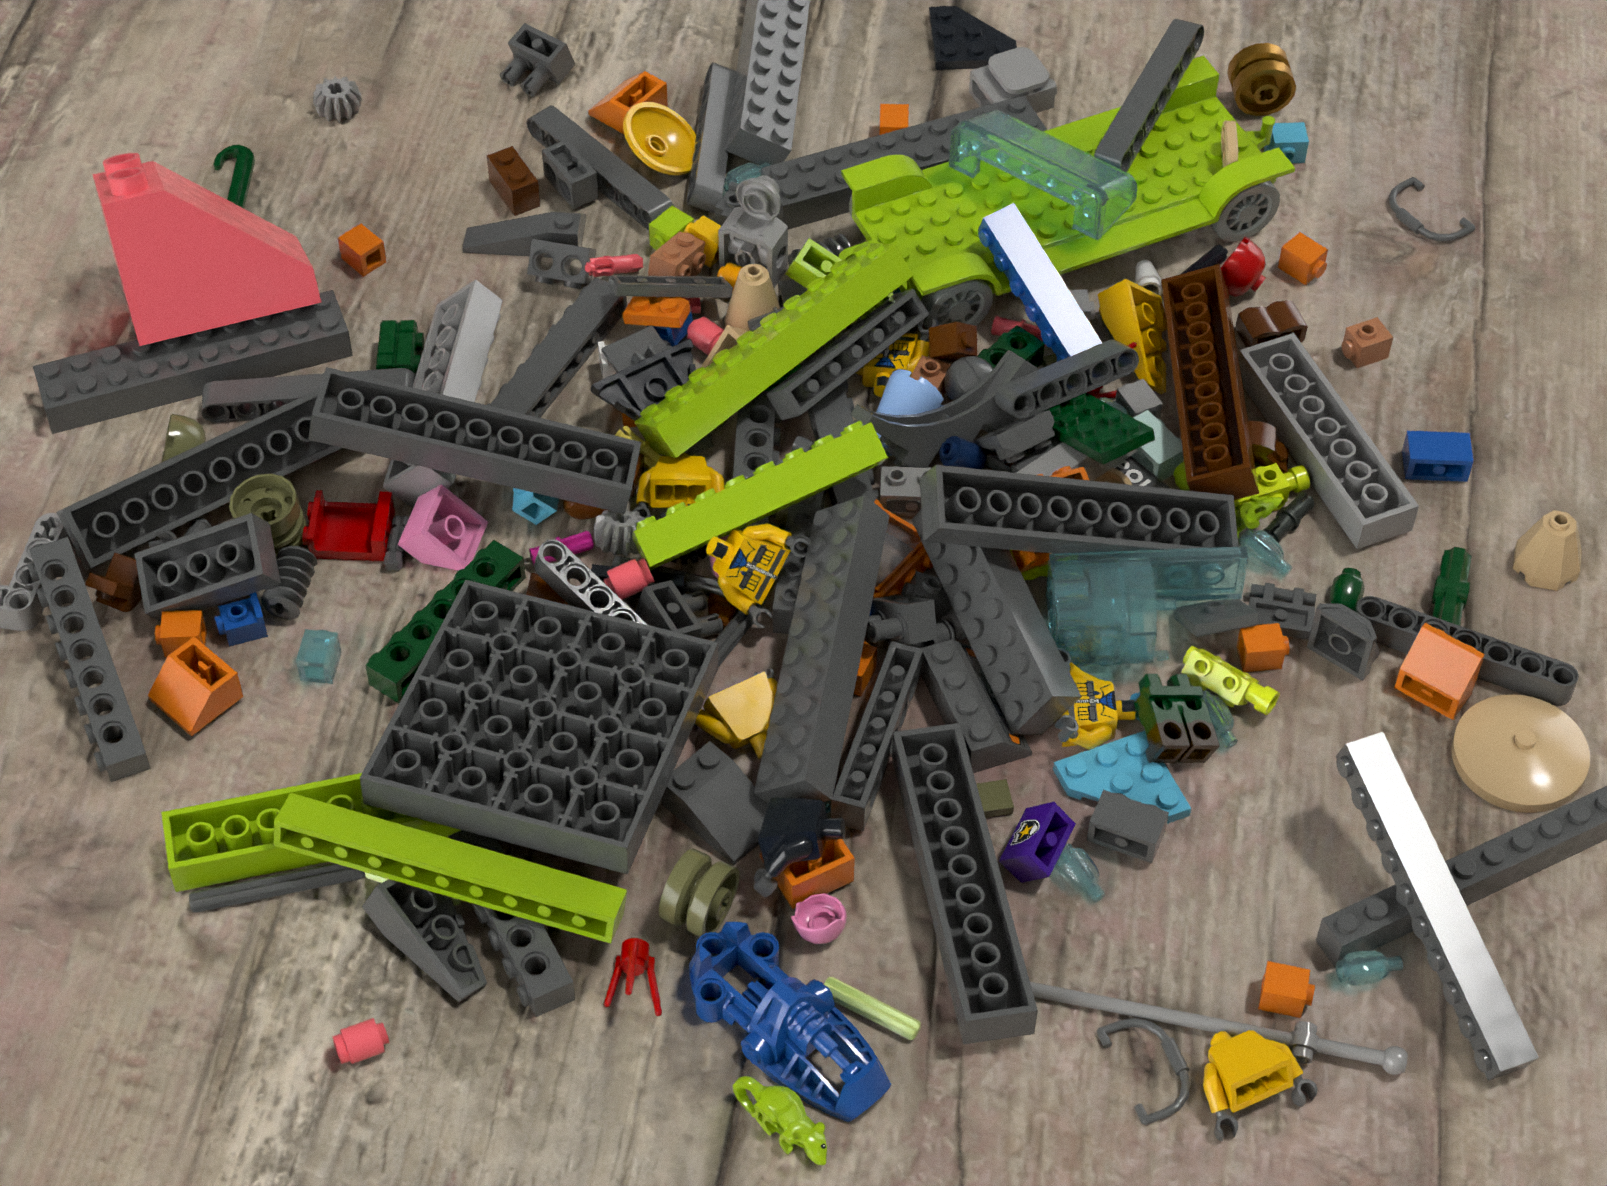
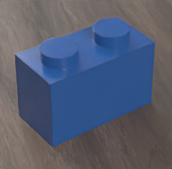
M1407 431L1402 448L1405 479L1468 482L1474 462L1470 433Z

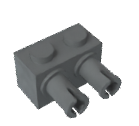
M524 23L508 42L514 59L500 73V78L506 84L514 86L526 70H531L532 73L521 83L520 87L527 95L534 97L547 80L559 84L575 66V62L566 43Z
M672 580L643 588L635 613L647 625L698 638L720 634L723 630L722 620L718 618L719 615L717 613L698 619L693 614L695 611H702L707 608V598L705 594L702 595V590L681 595Z
M900 594L873 599L871 616H869L865 637L867 636L869 641L874 643L886 640L887 645L894 641L917 648L924 647L925 641L938 639L934 599Z

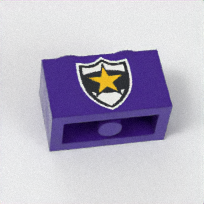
M1055 802L1026 808L999 862L1021 883L1050 877L1076 823Z

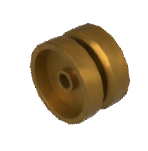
M1270 43L1253 44L1243 48L1230 61L1227 71L1237 106L1244 113L1253 116L1270 115L1287 106L1295 96L1296 83L1285 51L1279 46Z

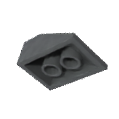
M710 741L673 771L661 798L662 805L733 865L759 845L758 836L769 805L754 794L755 786L738 765Z

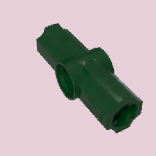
M1453 547L1452 549L1444 550L1439 570L1440 574L1437 576L1431 604H1434L1433 617L1461 626L1462 611L1465 609L1470 589L1468 576L1472 555L1468 554L1464 548Z

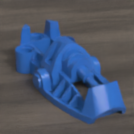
M726 922L721 932H708L700 936L697 940L696 952L689 963V976L692 992L695 997L696 1014L706 1022L712 1023L724 1019L731 1026L737 1022L749 1034L741 1040L743 1054L752 1064L760 1068L780 1086L788 1087L796 1092L805 1103L846 1122L854 1120L888 1091L891 1083L882 1064L860 1032L835 1007L830 989L824 983L815 979L805 985L799 979L789 977L779 968V943L775 936L765 932L751 935L748 923ZM711 953L718 954L715 957H711ZM758 954H768L769 956H767V957H759V956H757V955H758ZM739 965L754 979L757 977L763 978L766 981V988L758 981L755 983L752 981L741 995L722 977ZM709 997L717 998L715 1001H706L705 999ZM815 1049L825 1058L830 1057L843 1070L840 1077L845 1085L840 1095L806 1059Z

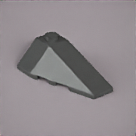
M548 212L468 227L462 248L463 253L530 257L532 239L582 247L586 214ZM546 254L544 256L546 258H552L549 254Z
M390 879L376 886L362 907L387 939L458 1002L486 986L487 980L474 946L468 943L463 926L465 923L461 914H457L452 897Z

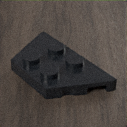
M688 339L593 383L590 390L594 395L636 421L642 417L640 413L646 407L652 404L657 405L663 401L667 391L675 386H682L690 380L688 378L689 375L696 370L695 364L692 362V341Z

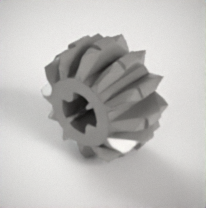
M335 76L332 80L324 78L323 84H316V90L313 92V103L319 117H326L328 122L337 119L340 123L341 119L351 120L352 114L359 113L362 97L355 81H349L347 76L342 79H337Z
M627 508L625 514L608 510L603 511L602 515L596 517V522L594 523L595 545L600 547L602 552H612L614 556L617 554L627 556L628 553H639L632 534L633 531L637 530L635 527L637 526L636 523L646 518L640 516L637 511H628Z

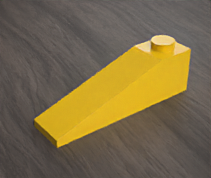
M1124 279L1097 294L1100 305L1099 314L1116 341L1126 346L1132 342L1137 343L1134 350L1138 353L1139 363L1134 372L1139 380L1144 379L1153 391L1163 394L1166 392V363L1162 359V352L1166 350V342L1162 339V332L1167 329V322L1161 296L1128 279Z

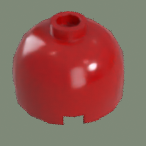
M1246 236L1221 266L1229 296L1232 297L1242 296L1250 289L1256 292L1266 279L1262 275L1266 266L1265 256L1262 250Z

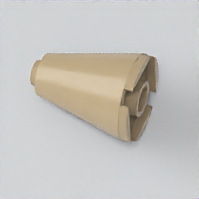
M749 264L739 271L724 319L725 328L727 325L750 331L748 328V321L750 319L772 312L773 307L780 308L769 272L764 266Z

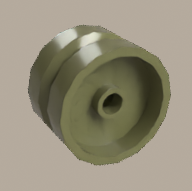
M694 848L687 850L674 866L665 884L659 904V917L677 927L686 923L687 930L698 937L708 932H716L725 920L735 898L739 884V870L723 861L712 865V859L709 855Z

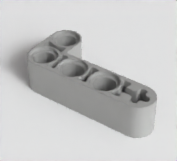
M48 513L38 518L10 585H0V628L27 631L34 628L40 621L44 608L41 606L36 589L42 588L40 580L33 582L27 563L33 562L29 549L65 537L69 539L56 513Z

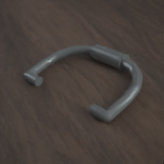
M1415 177L1399 183L1390 192L1389 203L1391 209L1396 213V218L1416 234L1420 233L1426 238L1436 241H1453L1475 230V226L1463 217L1460 220V224L1465 228L1451 234L1431 232L1424 228V225L1408 211L1400 208L1396 201L1397 194L1411 185L1420 191L1425 187Z
M1130 1018L1102 1026L1097 1029V1035L1104 1048L1112 1046V1042L1107 1034L1121 1029L1138 1027L1156 1034L1162 1041L1161 1046L1176 1075L1180 1076L1182 1083L1180 1095L1174 1103L1151 1114H1147L1143 1104H1137L1134 1107L1141 1123L1148 1125L1179 1111L1189 1098L1191 1083L1188 1076L1190 1069L1174 1038L1169 1037L1160 1026L1144 1019Z

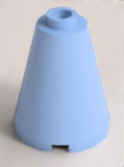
M898 369L890 375L876 412L890 415L919 414L944 406L941 405L944 399L937 388L925 378L920 377L917 381L909 377L912 373L911 371ZM882 443L887 456H892V454L886 451L888 446Z

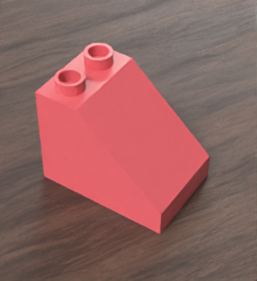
M124 153L109 157L103 161L105 172L92 174L139 346L321 303L313 266L295 235L154 161L141 163L138 153Z

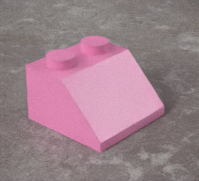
M441 484L418 497L398 545L421 563L459 571L464 569L473 560L488 521Z

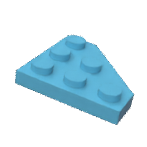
M1145 731L1054 762L1053 771L1067 796L1079 800L1085 797L1098 802L1103 789L1112 793H1121L1129 799L1144 804H1152L1161 810L1169 812L1167 824L1188 817L1191 813L1189 803L1165 763H1148L1145 751L1149 747Z

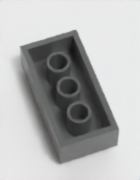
M253 513L134 553L145 614L161 621L162 611L205 610L281 584L270 523Z

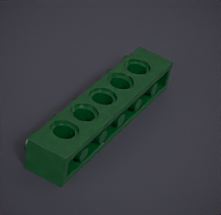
M495 540L486 548L480 549L474 559L464 569H460L444 589L438 590L432 600L422 610H418L401 631L395 632L389 642L379 652L374 653L365 665L369 685L399 704L465 580L513 591L526 578L524 557Z

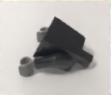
M771 797L758 836L765 869L756 871L754 889L763 897H767L774 892L778 884L773 877H779L788 865L822 857L826 840L844 839V819H828L825 805L821 800H810L803 797L797 799Z

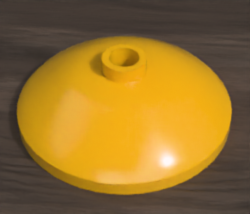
M641 102L634 105L625 115L623 130L627 143L636 157L651 169L663 174L678 176L689 173L692 167L696 134L691 126L678 113L664 105L654 102Z

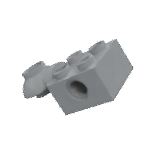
M762 175L757 178L743 180L737 185L735 193L741 207L733 209L718 230L719 269L722 266L725 267L729 262L742 267L749 264L762 265L768 270L773 287L775 288L788 269V226L776 217L781 207L780 189L777 182L772 178Z

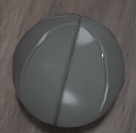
M966 356L956 360L947 369L944 378L947 397L951 402L960 398L977 386L994 368L986 360L977 356Z

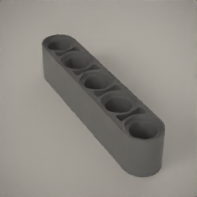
M1108 340L1005 383L997 390L995 402L1000 409L1018 419H1025L1129 375L1137 368L1139 356L1134 349L1116 340Z
M547 540L541 544L534 564L535 571L570 606L646 624L563 543L558 540ZM544 557H554L558 562L549 563ZM567 579H576L581 583V585H572L567 581ZM591 601H599L605 607L596 608L591 604Z

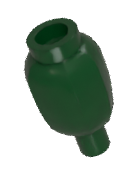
M1344 568L1342 573L1334 578L1330 593L1331 604H1343L1353 611L1356 610L1357 602L1363 598L1365 590L1360 571L1354 568Z

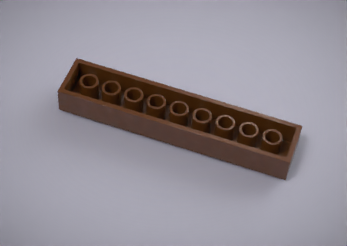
M1220 264L1161 279L1186 479L1189 490L1234 495V500L1259 494L1229 293Z

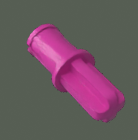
M589 531L560 539L559 536L555 538V540L563 543L573 554H578L594 547L593 538ZM540 546L529 548L533 565L535 564ZM551 556L544 557L549 563L557 561Z

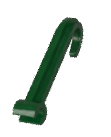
M232 145L217 154L213 165L215 170H220L227 159L237 158L227 200L244 209L255 165V157L251 149L242 145Z

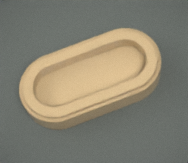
M1224 121L1222 124L1221 151L1223 168L1238 161L1236 121Z

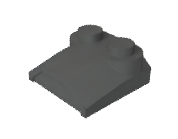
M1050 410L1039 412L1028 418L1011 422L974 440V442L981 446V448L996 452L999 460L1006 459L1008 463H1012L1025 456L1024 450L1032 446L1034 450H1038L1051 444L1050 438L1055 435L1052 428L1055 421Z
M1320 603L1318 605L1307 645L1308 649L1362 681L1370 673L1373 662L1380 654L1376 643L1377 636L1370 620L1343 604Z

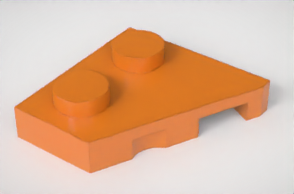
M633 296L622 315L624 324L681 328L691 310L689 301L682 297Z

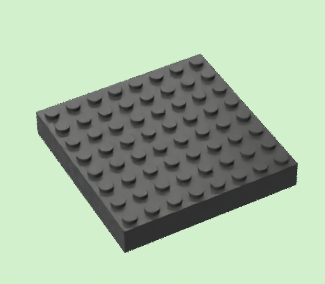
M465 580L360 776L363 803L628 874L718 671V642Z

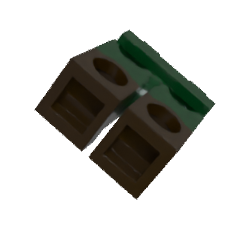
M1145 674L1138 682L1141 695L1134 702L1136 712H1139V720L1145 728L1149 747L1145 751L1148 763H1175L1177 760L1179 763H1205L1220 747L1207 706L1204 700L1201 699L1204 696L1202 687L1191 686L1187 674L1171 676L1166 682L1167 686H1162L1158 674Z

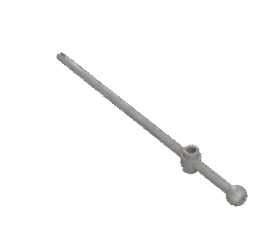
M1030 982L1033 995L1037 998L1215 1033L1226 1031L1230 1036H1237L1248 1030H1253L1266 1039L1286 1044L1298 1063L1309 1064L1312 1062L1313 1054L1322 1053L1382 1065L1383 1069L1392 1075L1404 1073L1406 1069L1408 1053L1399 1046H1391L1383 1051L1321 1039L1316 1035L1317 1026L1310 1022H1296L1294 1031L1286 1032Z

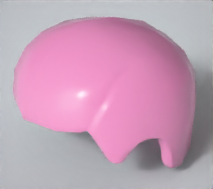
M825 893L811 895L804 901L798 902L795 914L791 916L793 925L802 939L813 944L830 943L837 939L845 927L847 918L844 905L836 897Z

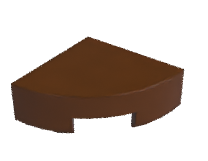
M710 593L708 597V615L717 613L719 615L718 618L722 620L724 630L739 609L729 603L725 597Z

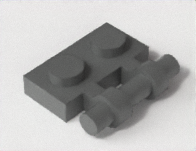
M1265 583V585L1252 584L1248 606L1258 613L1259 624L1257 625L1279 623L1283 636L1309 640L1315 615L1317 594L1304 592L1303 588L1294 587V590L1276 588L1275 584Z

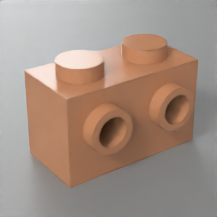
M679 231L650 255L648 276H697L701 272L706 260V255L704 254L705 241L695 238L690 233Z

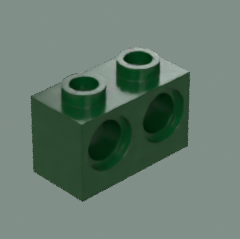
M1016 325L1008 333H1003L997 342L988 349H983L977 357L986 360L995 368L1006 352L1010 350L1038 368L1042 365L1045 343Z

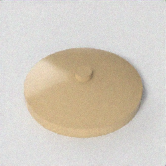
M1515 694L1498 695L1476 703L1463 714L1452 739L1453 762L1464 783L1482 799L1510 811L1537 813L1553 810L1566 804L1582 788L1590 767L1589 746L1579 726L1571 717L1556 706L1530 696Z

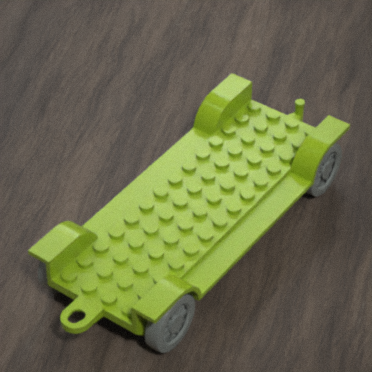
M1203 55L1193 58L1130 168L1123 176L1096 169L1093 165L1095 151L1121 107L921 170L917 163L908 156L888 155L841 170V175L852 190L849 202L850 215L867 242L895 244L914 274L898 288L901 292L910 289L915 290L929 313L924 318L923 323L928 330L929 327H932L933 319L937 326L952 322L977 326L988 314L993 303V294L995 293L999 296L1011 292L1010 281L1005 273L1000 272L996 267L994 256L990 249L981 243L978 229L984 217L1012 203L1016 205L1055 269L1061 275L1210 225L1217 235L1225 241H1240L1245 236L1249 238L1262 230L1272 220L1278 210L1280 194L1273 185L1276 182V178L1295 172V167L1279 147L1261 153L1260 150L1270 144L1273 126L1275 125V118L1265 116L1262 119L1261 131H1245L1236 122L1238 161L1223 168L1221 151L1222 124L1224 121L1236 120L1216 97L1219 73ZM861 244L844 249L838 257L842 260L849 259L854 255L853 250Z

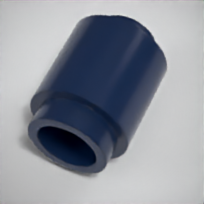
M958 436L947 438L940 447V460L945 466L983 469L986 464V453L982 450L981 446Z

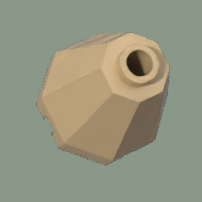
M1554 510L1544 515L1517 540L1513 569L1518 574L1521 571L1525 575L1524 580L1530 586L1558 591L1564 587L1565 583L1571 581V584L1577 581L1580 574L1582 556L1577 521L1567 512Z

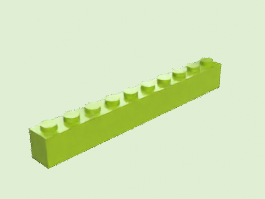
M290 793L274 820L273 846L610 944L624 915L627 896L626 889L309 797Z

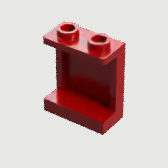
M316 490L314 502L309 501L307 516L310 521L309 526H304L302 535L303 545H308L309 551L316 559L384 561L385 553L388 552L386 548L390 530L393 528L391 527L392 520L395 517L392 492L379 491L377 503L325 501L323 490Z

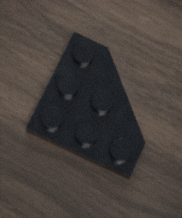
M957 6L929 7V23L936 70L977 69L987 66L991 56L1017 48L1016 40Z

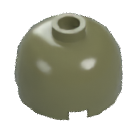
M171 414L161 462L206 442L205 431L201 424L187 416Z

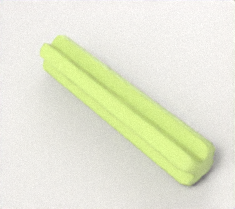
M828 977L824 985L832 992L834 1002L908 1040H914L921 1028L919 1020L834 977Z

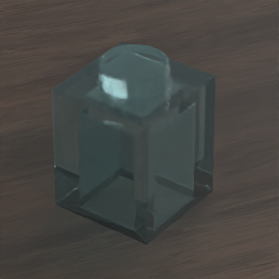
M305 629L296 659L300 681L333 684L342 653L337 632Z

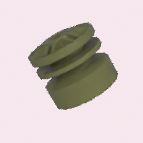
M261 474L246 479L235 488L230 497L229 505L233 519L253 513L270 523L276 557L279 550L284 547H300L303 544V528L307 526V522L300 507L297 493L290 481L283 476L275 474Z

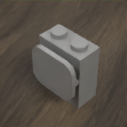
M1018 47L995 54L989 58L987 66L970 71L969 93L980 107L1024 95L1036 113L1054 108L1055 95L1057 94L1056 83L1053 79L1049 78L1047 69L1034 52L1028 48Z

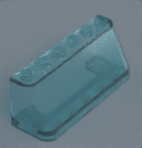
M993 110L963 120L951 131L949 167L971 178H974L980 172L981 160L1075 206L1073 229L1097 241L1136 200L1137 183L1131 174L1002 111Z

